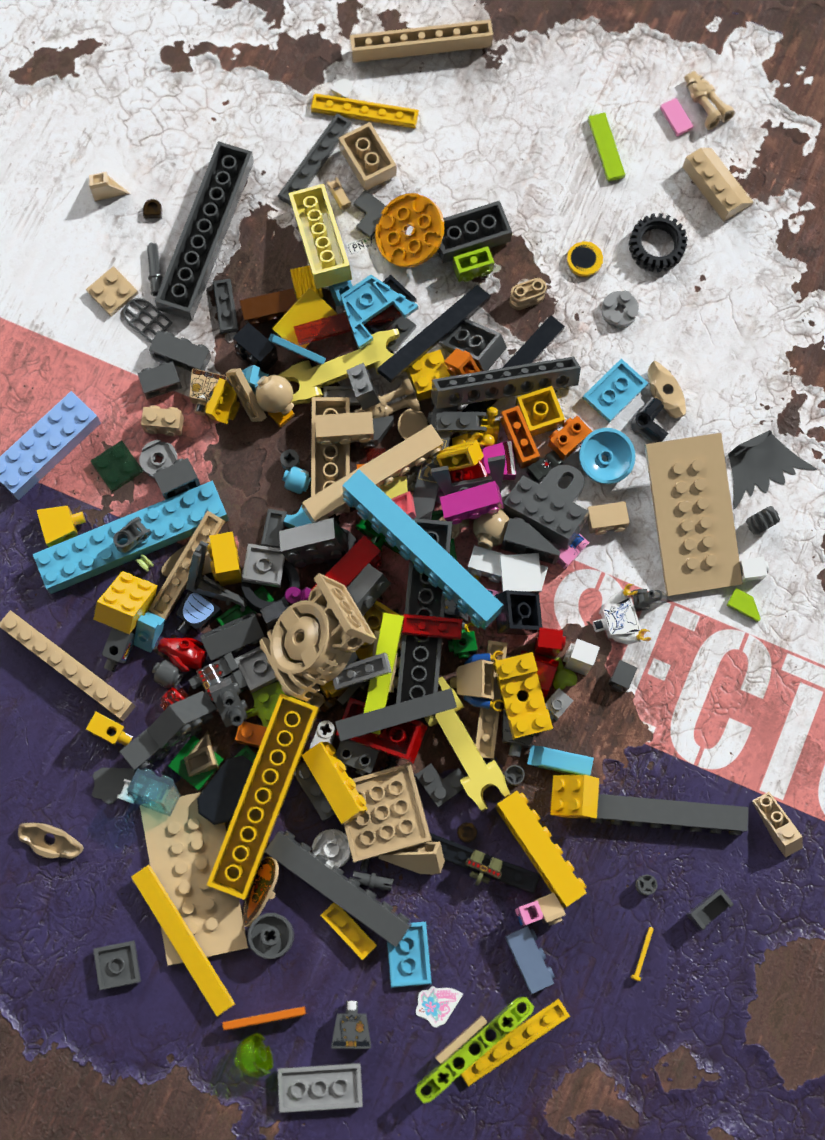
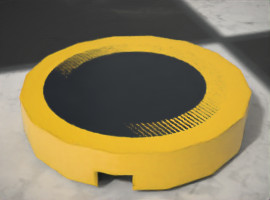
M582 241L570 248L566 262L573 274L579 277H590L599 272L602 267L603 254L597 245Z

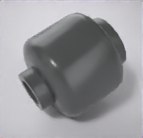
M169 660L156 663L152 670L154 682L166 689L176 687L183 676L179 668Z

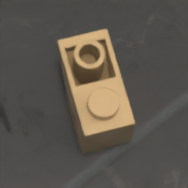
M555 893L537 899L544 917L541 919L543 923H548L550 926L563 921L561 917L566 914Z

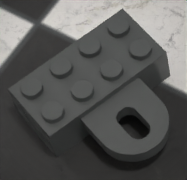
M559 465L552 468L541 484L522 476L504 500V508L502 510L509 518L517 517L523 519L525 523L530 524L544 538L568 550L587 523L589 511L575 504V501L583 491L584 477L577 468L570 465ZM563 477H572L573 480L567 488L562 489L558 486Z

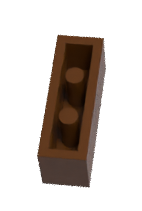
M294 288L240 300L245 325L250 323L255 328L260 326V324L278 322L297 301Z

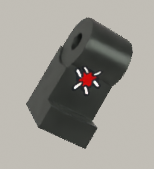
M553 450L544 458L531 464L527 468L526 473L533 481L539 484L552 468L562 465L563 460Z

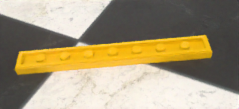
M147 865L131 876L216 1016H219L235 1005L150 865Z

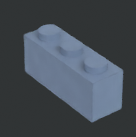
M528 926L505 936L530 994L554 984L552 980L555 978L550 966L546 967L544 960L546 956L543 949L538 948L535 943L538 939L533 928L529 930Z

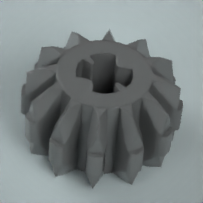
M768 506L747 518L746 523L753 535H758L779 523L781 519L773 506Z

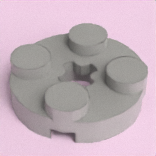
M615 291L605 297L601 314L608 324L611 323L616 325L615 327L624 328L634 322L638 315L639 306L637 300L629 291ZM617 306L624 308L623 313L615 310Z
M161 440L147 443L139 457L143 471L152 478H154L153 474L159 468L169 467L178 460L174 447L168 442H161ZM157 455H159V457H162V456H163L164 459H162V462H161V463H158V462L155 463V462H154V461L156 460V457H155V456H157Z

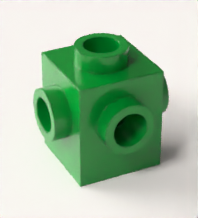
M462 630L461 640L451 639L448 641L449 652H453L454 657L458 656L459 659L469 658L470 654H476L478 648L475 632Z

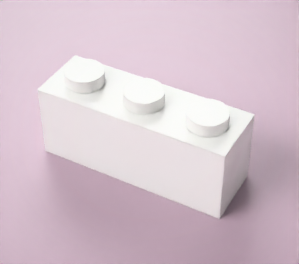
M577 639L574 644H570L565 653L563 662H566L564 668L586 676L594 665L600 647Z

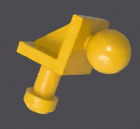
M489 407L487 409L488 418H482L481 426L487 427V432H480L483 434V437H480L478 442L484 443V447L497 444L500 421L495 420V416L498 415V410L495 407Z

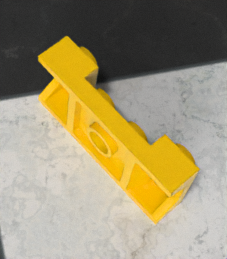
M533 652L494 661L493 665L512 738L517 739L552 730L553 726L549 711L546 709ZM519 691L527 693L528 698L526 701L518 700L517 693Z

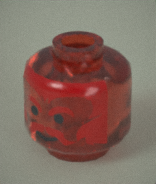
M172 687L160 698L162 703L160 706L166 710L169 705L188 698L189 695L182 688L178 690Z

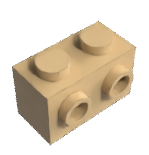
M154 405L143 407L141 426L144 432L182 436L184 417L181 410L175 407L161 409Z

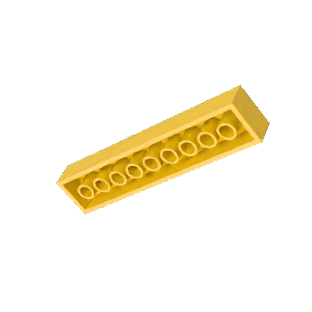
M280 693L207 886L244 900L247 898L319 707Z

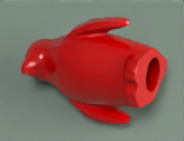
M162 638L157 644V649L169 657L171 663L183 672H188V668L195 669L196 671L201 669L207 656V652L200 648L203 646V643L193 638Z

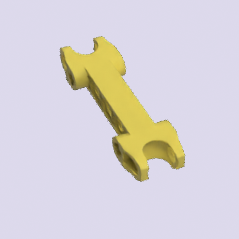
M398 329L372 334L373 341L367 344L366 347L325 362L322 365L312 367L310 361H303L292 365L289 369L280 373L278 376L285 378L287 381H295L300 385L297 393L293 394L292 403L294 405L312 402V397H322L321 388L323 386L349 378L346 370L361 363H364L367 370L375 368L376 373L379 374L377 372L378 367L394 355L387 350V345L400 337Z
M443 677L439 678L438 683L442 691L451 688ZM452 689L457 708L437 713L435 718H424L430 727L437 723L441 726L468 774L460 782L468 796L483 812L487 809L483 799V793L487 787H498L505 798L511 794L505 777L496 761L493 760L488 764L485 763L459 718L457 711L464 708V705L458 694Z

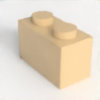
M625 501L587 508L589 511L587 518L589 532L595 533V535H602L610 530H614V532L624 531L630 523Z

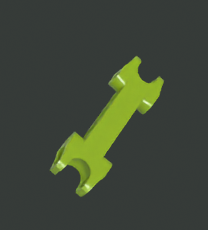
M518 997L447 1060L425 1076L415 1089L420 1100L423 1103L432 1101L496 1043L528 1018L534 1009L528 998ZM524 1002L526 1010L520 1014L517 1011V1005ZM504 1018H508V1019H509V1020H508V1022H509L508 1025L503 1024V1019H504ZM488 1029H493L496 1033V1037L492 1041L485 1039V1032ZM472 1043H478L480 1046L479 1053L475 1055L469 1052V1046ZM456 1057L464 1059V1065L461 1068L453 1066V1060ZM440 1073L446 1074L444 1080L440 1079ZM424 1085L432 1087V1092L429 1095L421 1093V1088Z

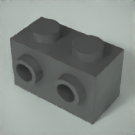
M348 739L340 741L336 752L338 760L343 762L346 770L348 767L356 769L355 773L362 776L372 774L379 755L378 750ZM349 752L350 756L344 757L343 754ZM363 759L369 760L367 764H362Z

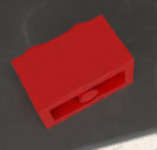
M540 627L536 634L534 654L557 657L560 651L562 652L563 648H565L566 636H563V630Z

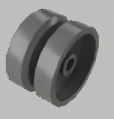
M266 913L258 916L252 922L248 931V941L251 949L257 955L263 958L276 959L285 955L291 949L294 942V930L286 917L276 913ZM270 932L275 933L276 937L274 940L268 938Z

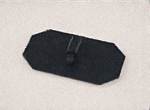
M244 756L228 758L197 798L198 814L214 825L230 822L253 763Z

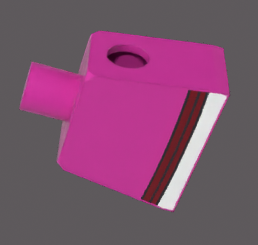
M512 440L482 448L484 457L481 461L488 476H491L488 458L505 455L506 462L503 480H515L516 469Z

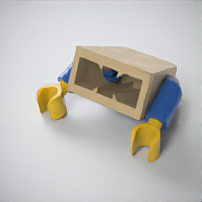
M495 651L493 655H490V653L472 655L464 665L457 668V677L450 679L451 687L453 689L457 688V694L463 695L464 700L472 706L485 709L492 707L495 711H503L496 708V703H503L502 700L490 701V699H494V662L491 661H498L496 657L504 655L502 651Z

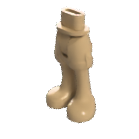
M693 71L684 77L692 100L695 103H699L707 113L708 117L705 120V127L708 130L715 128L720 120L725 123L732 119L735 115V110L719 99L714 93V86L705 80L702 75H698L696 71ZM708 99H710L713 102V104L716 106L718 110H716L712 106Z
M408 378L403 380L402 385L393 392L383 396L378 394L379 404L365 410L361 407L354 410V413L372 412L374 419L387 417L402 408L408 407L415 411H420L421 408ZM408 395L400 401L387 405L388 402L398 397Z

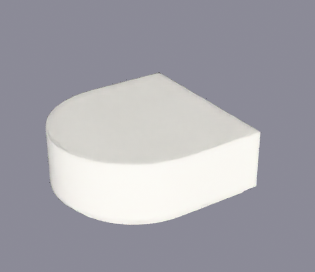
M348 79L338 80L332 88V93L342 98H349L353 92L352 83Z

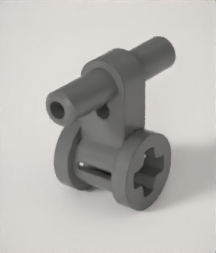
M637 589L638 593L636 595H630L633 597L636 612L650 609V604L666 602L668 600V596L660 590H650L647 592V589Z

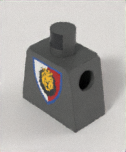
M115 628L111 629L102 655L108 658L104 666L105 669L115 672L118 663L127 662L134 647V632L127 634Z

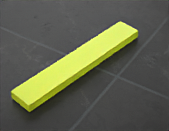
M389 613L383 614L375 656L387 653L392 673L370 680L364 713L386 707L404 616ZM381 730L374 731L371 733L381 734Z

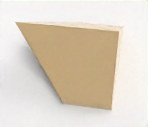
M107 171L89 175V186L95 201L130 194L108 176Z
M208 730L189 755L184 757L189 777L219 768Z

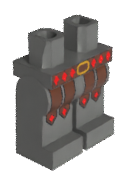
M231 652L224 655L218 661L197 670V675L188 680L193 690L204 686L206 690L204 693L214 705L215 702L209 687L231 678L233 683L237 682L241 692L249 689Z

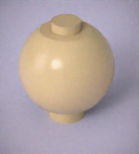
M278 375L263 376L259 379L255 392L259 406L270 413L281 412L283 415L289 413L294 407L292 403L293 389L289 381Z
M502 509L494 514H482L474 520L473 532L479 540V547L491 550L493 546L502 544L509 522V517Z

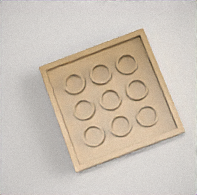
M411 763L353 779L356 784L355 788L358 794L362 795L365 799L368 809L350 823L344 824L354 863L432 841Z

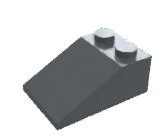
M468 319L438 343L450 353L456 348L463 352H469L480 371L489 370L507 348L501 333Z
M517 517L509 518L501 549L515 554L539 553L540 561L556 565L560 551L530 524L525 523L523 519Z

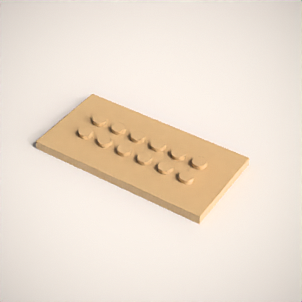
M715 433L644 444L666 595L672 596L743 584L722 434Z
M202 792L140 805L150 867L205 956L210 957L249 948L245 926L243 925L240 899L207 886L227 830L225 823L214 825L198 814L197 798ZM161 927L168 966L183 963Z

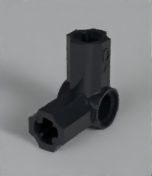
M651 397L631 422V429L635 433L642 434L652 443L662 442L669 434L653 421L664 408L662 402L658 398ZM638 420L643 421V422H644V426H643V425H640V424L638 423Z

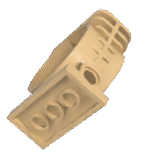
M320 573L314 578L317 585L310 592L309 599L299 601L288 607L277 620L274 629L267 632L268 638L263 637L259 641L260 649L265 653L268 658V664L273 668L275 677L282 685V691L287 696L296 697L301 701H310L312 699L310 692L318 693L320 691L318 684L324 685L336 678L346 667L351 654L364 642L372 644L376 640L345 585Z

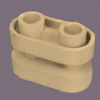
M534 278L515 285L511 290L509 300L511 307L515 310H522L541 303L544 300L547 288L545 281L540 278Z

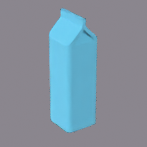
M531 745L527 764L571 775L590 776L594 758Z

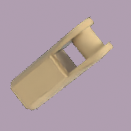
M336 177L334 181H327V187L340 209L343 211L350 208L351 202L339 179Z

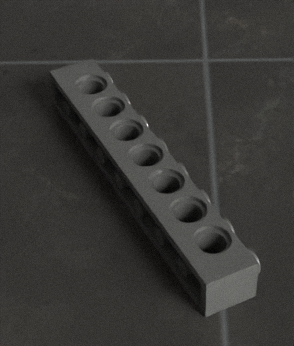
M573 356L432 379L431 398L436 409L528 394L552 386L553 389L577 386L579 384L581 367Z

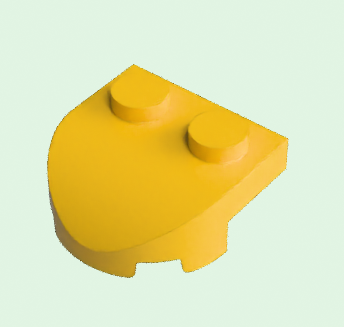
M219 378L218 383L214 385L212 397L207 402L205 411L212 420L228 424L229 419L233 420L240 406V403L237 402V394L234 388L226 380Z

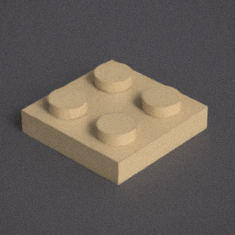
M114 266L86 289L87 293L111 317L139 294L138 290Z

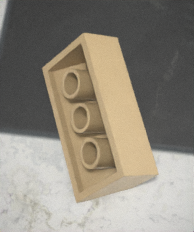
M699 148L686 156L682 168L723 222L754 203L712 148Z

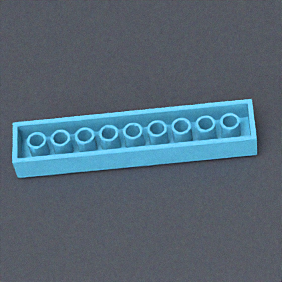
M358 470L342 485L344 502L349 507L354 506L358 510V515L363 520L368 519L372 523L371 527L378 534L382 533L386 536L385 540L392 547L396 546L400 550V555L408 561L410 559L414 563V568L420 574L424 572L429 577L428 581L434 587L438 586L442 589L444 597L449 601L453 600L461 613H467L472 618L471 622L476 627H482L485 630L501 613L503 604L363 472Z
M212 480L34 553L33 557L46 589L52 594L141 557V554L147 555L192 536L207 511L212 512L225 520V522L229 521V518ZM140 517L142 519L141 523L146 529L152 531L151 535L129 552L122 553L118 551L113 542L114 535L131 520ZM123 538L118 544L124 545L128 542V539Z

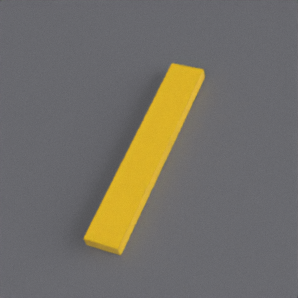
M316 93L313 95L311 112L332 116L338 113L345 118L416 129L419 114L417 109Z
M559 999L555 1000L517 1026L465 1070L461 1076L469 1087L569 1018L570 1015Z

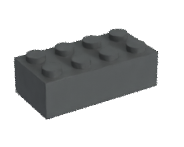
M500 200L443 218L444 235L438 248V253L442 263L452 261L453 257L487 246L490 249L511 242L512 230Z

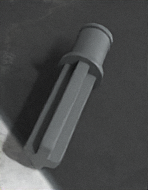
M149 243L147 245L148 280L150 281L151 295L157 296L163 277L160 274L157 243Z

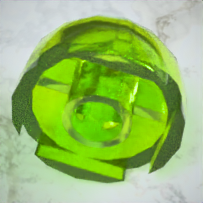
M260 1033L244 1038L236 1050V1067L246 1076L252 1078L268 1075L271 1073L269 1069L273 1068L271 1049L269 1046L265 1048L263 1041L266 1039Z

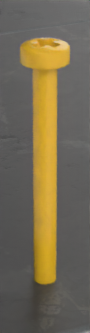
M652 927L648 928L635 974L631 975V979L635 981H641L639 975L654 930Z

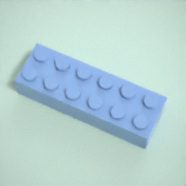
M70 391L0 456V483L19 501L101 424L98 416Z

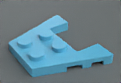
M369 275L341 294V300L359 349L373 341L372 335L363 324L392 304L395 305L404 318L418 310V305L415 302L407 300L404 295L396 293L390 289V286L372 275Z

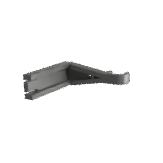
M201 541L192 555L186 589L194 593L226 601L227 606L234 602L241 606L240 610L244 612L248 606V602L244 597L230 592L208 577L202 576L208 543Z

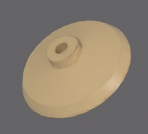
M414 409L405 410L398 420L399 433L405 440L428 426L425 415L421 411H415Z

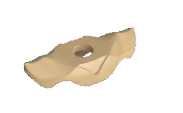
M653 361L647 373L652 397L658 398L662 402L663 409L667 411L670 417H684L686 415V405L681 387L675 377L663 365ZM670 385L673 388V393L665 394L663 387Z
M23 823L19 825L18 837L20 841L28 844L40 856L71 859L78 856L84 849L81 843L62 829L42 823ZM46 834L54 835V844L46 842Z

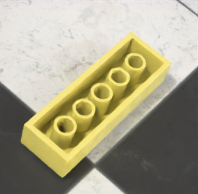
M324 184L289 193L292 210L316 289L352 280L348 258Z

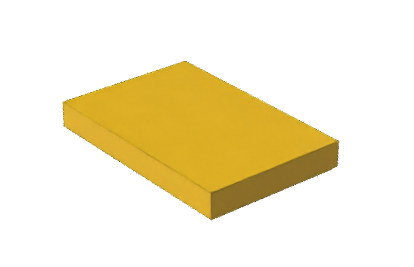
M309 287L272 329L283 339L306 348L337 312Z

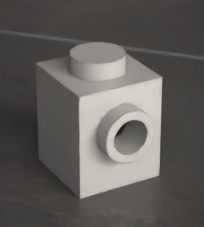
M559 688L545 703L550 719L553 720L554 718L556 721L574 701Z

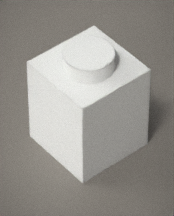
M764 557L740 560L742 582L763 580L767 573H769V566L765 562Z

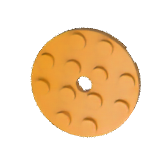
M416 193L398 196L386 205L381 212L382 216L379 224H376L375 230L377 247L382 256L389 262L404 268L416 267L428 261L437 252L444 235V219L439 207L429 198ZM410 226L414 227L411 235H407V228Z

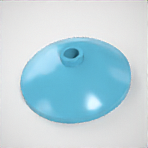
M601 428L591 432L580 446L579 461L583 471L590 479L601 484H614L622 481L630 474L635 464L636 455L631 440L624 433L613 428ZM602 456H606L607 461H603Z

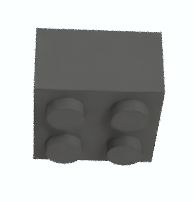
M188 458L178 459L173 465L159 468L153 474L165 500L201 485Z
M146 729L119 752L139 774L142 772L145 774L154 767L153 763L158 759L161 761L166 758L171 748L168 745L161 749Z

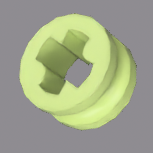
M141 554V558L135 561L146 572H149V568L154 567V564L145 555Z

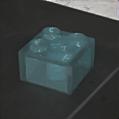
M137 768L127 789L134 803L171 816L180 797L173 779L167 776H156L149 769H144L143 771Z

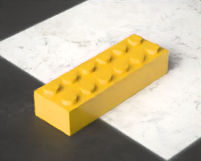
M515 791L499 802L495 809L550 891L555 893L562 908L568 907L586 894L584 889L587 887L580 877L576 878L573 871L575 869L569 861L565 862L561 856L563 851L557 843L553 844L550 840L552 835L545 826L542 828L538 822L540 817L536 811L529 809L527 806L529 801L526 796Z

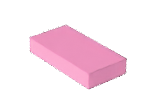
M677 98L661 104L660 109L676 136H680L693 129V124Z

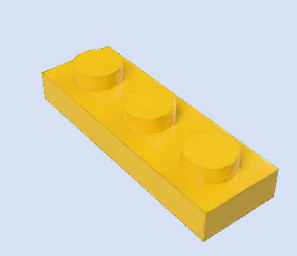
M336 903L331 904L321 914L324 920L362 960L377 946Z

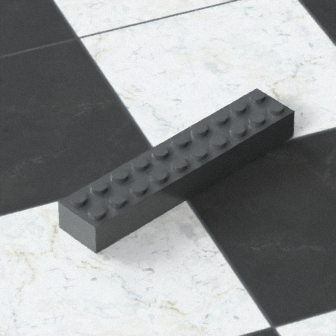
M217 142L157 294L155 303L159 311L193 321L254 163L252 151Z
M413 518L427 534L450 554L452 522ZM410 560L405 614L444 618L446 598L442 594L443 590L438 586L434 587L428 581L429 577L424 572L420 574L414 568V563ZM402 636L396 704L438 691L442 638ZM435 714L426 717L435 718Z

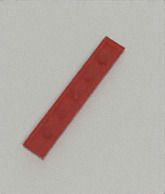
M392 304L363 325L367 327L402 317L403 315ZM346 312L294 326L299 346L352 331Z

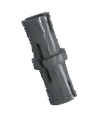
M354 870L353 876L361 878H354L360 885L369 886V889L374 887L391 892L392 886L390 885L393 884V879L379 877L375 873L370 875Z

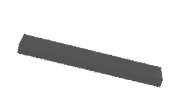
M338 113L335 115L278 194L279 199L291 205L289 193L306 189L338 146L339 137L345 135L352 126L350 120Z
M452 688L335 721L340 741L454 709L457 706Z

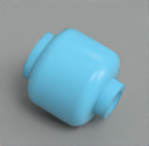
M293 466L290 471H285L282 480L285 481L284 486L287 490L301 494L303 491H307L311 477H309L308 471Z

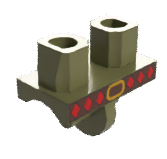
M475 850L470 859H467L465 865L480 871L479 873L474 871L470 873V877L476 879L475 885L479 886L481 881L486 884L490 881V878L483 876L484 873L500 879L502 861L492 857L487 867L481 864L485 854Z

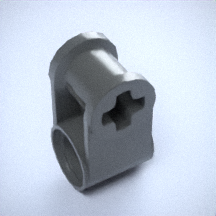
M140 517L131 520L114 535L113 542L118 551L122 553L129 552L151 535L152 531L146 529L141 523L142 519ZM121 539H128L126 544H118Z

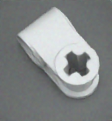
M325 720L319 723L309 749L319 742L333 743L336 729L332 722ZM328 725L332 731L324 735L322 728H326Z

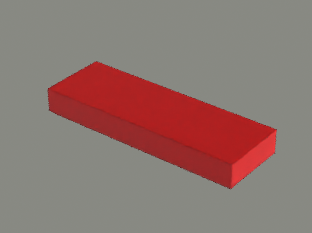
M403 614L401 635L461 640L463 619Z

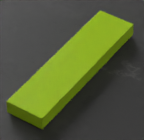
M606 113L588 116L589 126L607 182L625 178L624 168Z

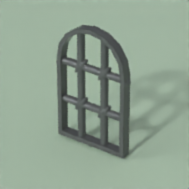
M142 298L132 299L124 307L123 314L125 320L151 343L154 338L151 340L144 332L150 330L156 335L157 332L150 327L153 323H157L163 328L161 332L166 331L173 323L150 302ZM141 301L146 303V305L141 307L136 302ZM130 304L136 305L140 311L134 314L128 309ZM150 306L158 314L156 316H152L146 311V309ZM126 311L134 317L131 321L127 319ZM142 313H145L152 319L149 324L139 318ZM160 316L169 322L166 326L157 320ZM135 320H138L145 326L142 331L132 324Z

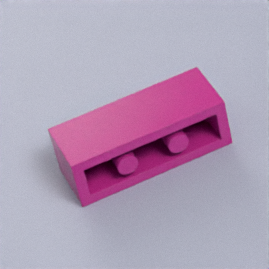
M495 481L440 497L444 519L452 522V524H459L462 520L469 518L476 519L486 513L494 514L504 508L500 490Z

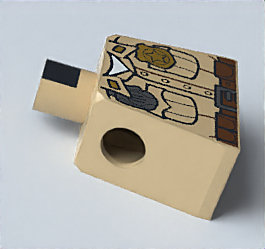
M192 369L189 398L191 403L197 404L195 408L196 414L206 415V404L212 397L214 385L218 383L219 378L229 383L227 376Z

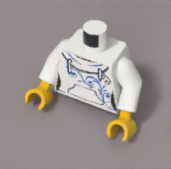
M627 584L624 590L612 595L604 604V609L601 611L602 619L593 621L595 632L606 630L608 638H613L614 641L626 645L637 643L641 640L646 642L651 640L650 637L644 638V634L650 632V630L641 629L632 598L628 597V595H636L638 593V590L630 592V587L634 584Z

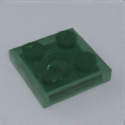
M122 440L90 461L111 492H114L143 473L142 468Z

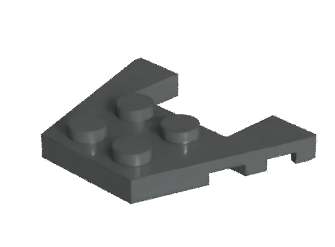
M505 455L488 458L491 476L452 483L448 466L432 468L431 475L445 495L493 481L497 483L501 493L506 462Z

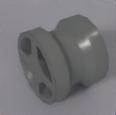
M289 449L281 454L280 461L284 470L290 471L293 466L299 467V455L296 451Z
M648 874L640 876L635 882L636 890L641 895L653 894L658 885L657 880Z

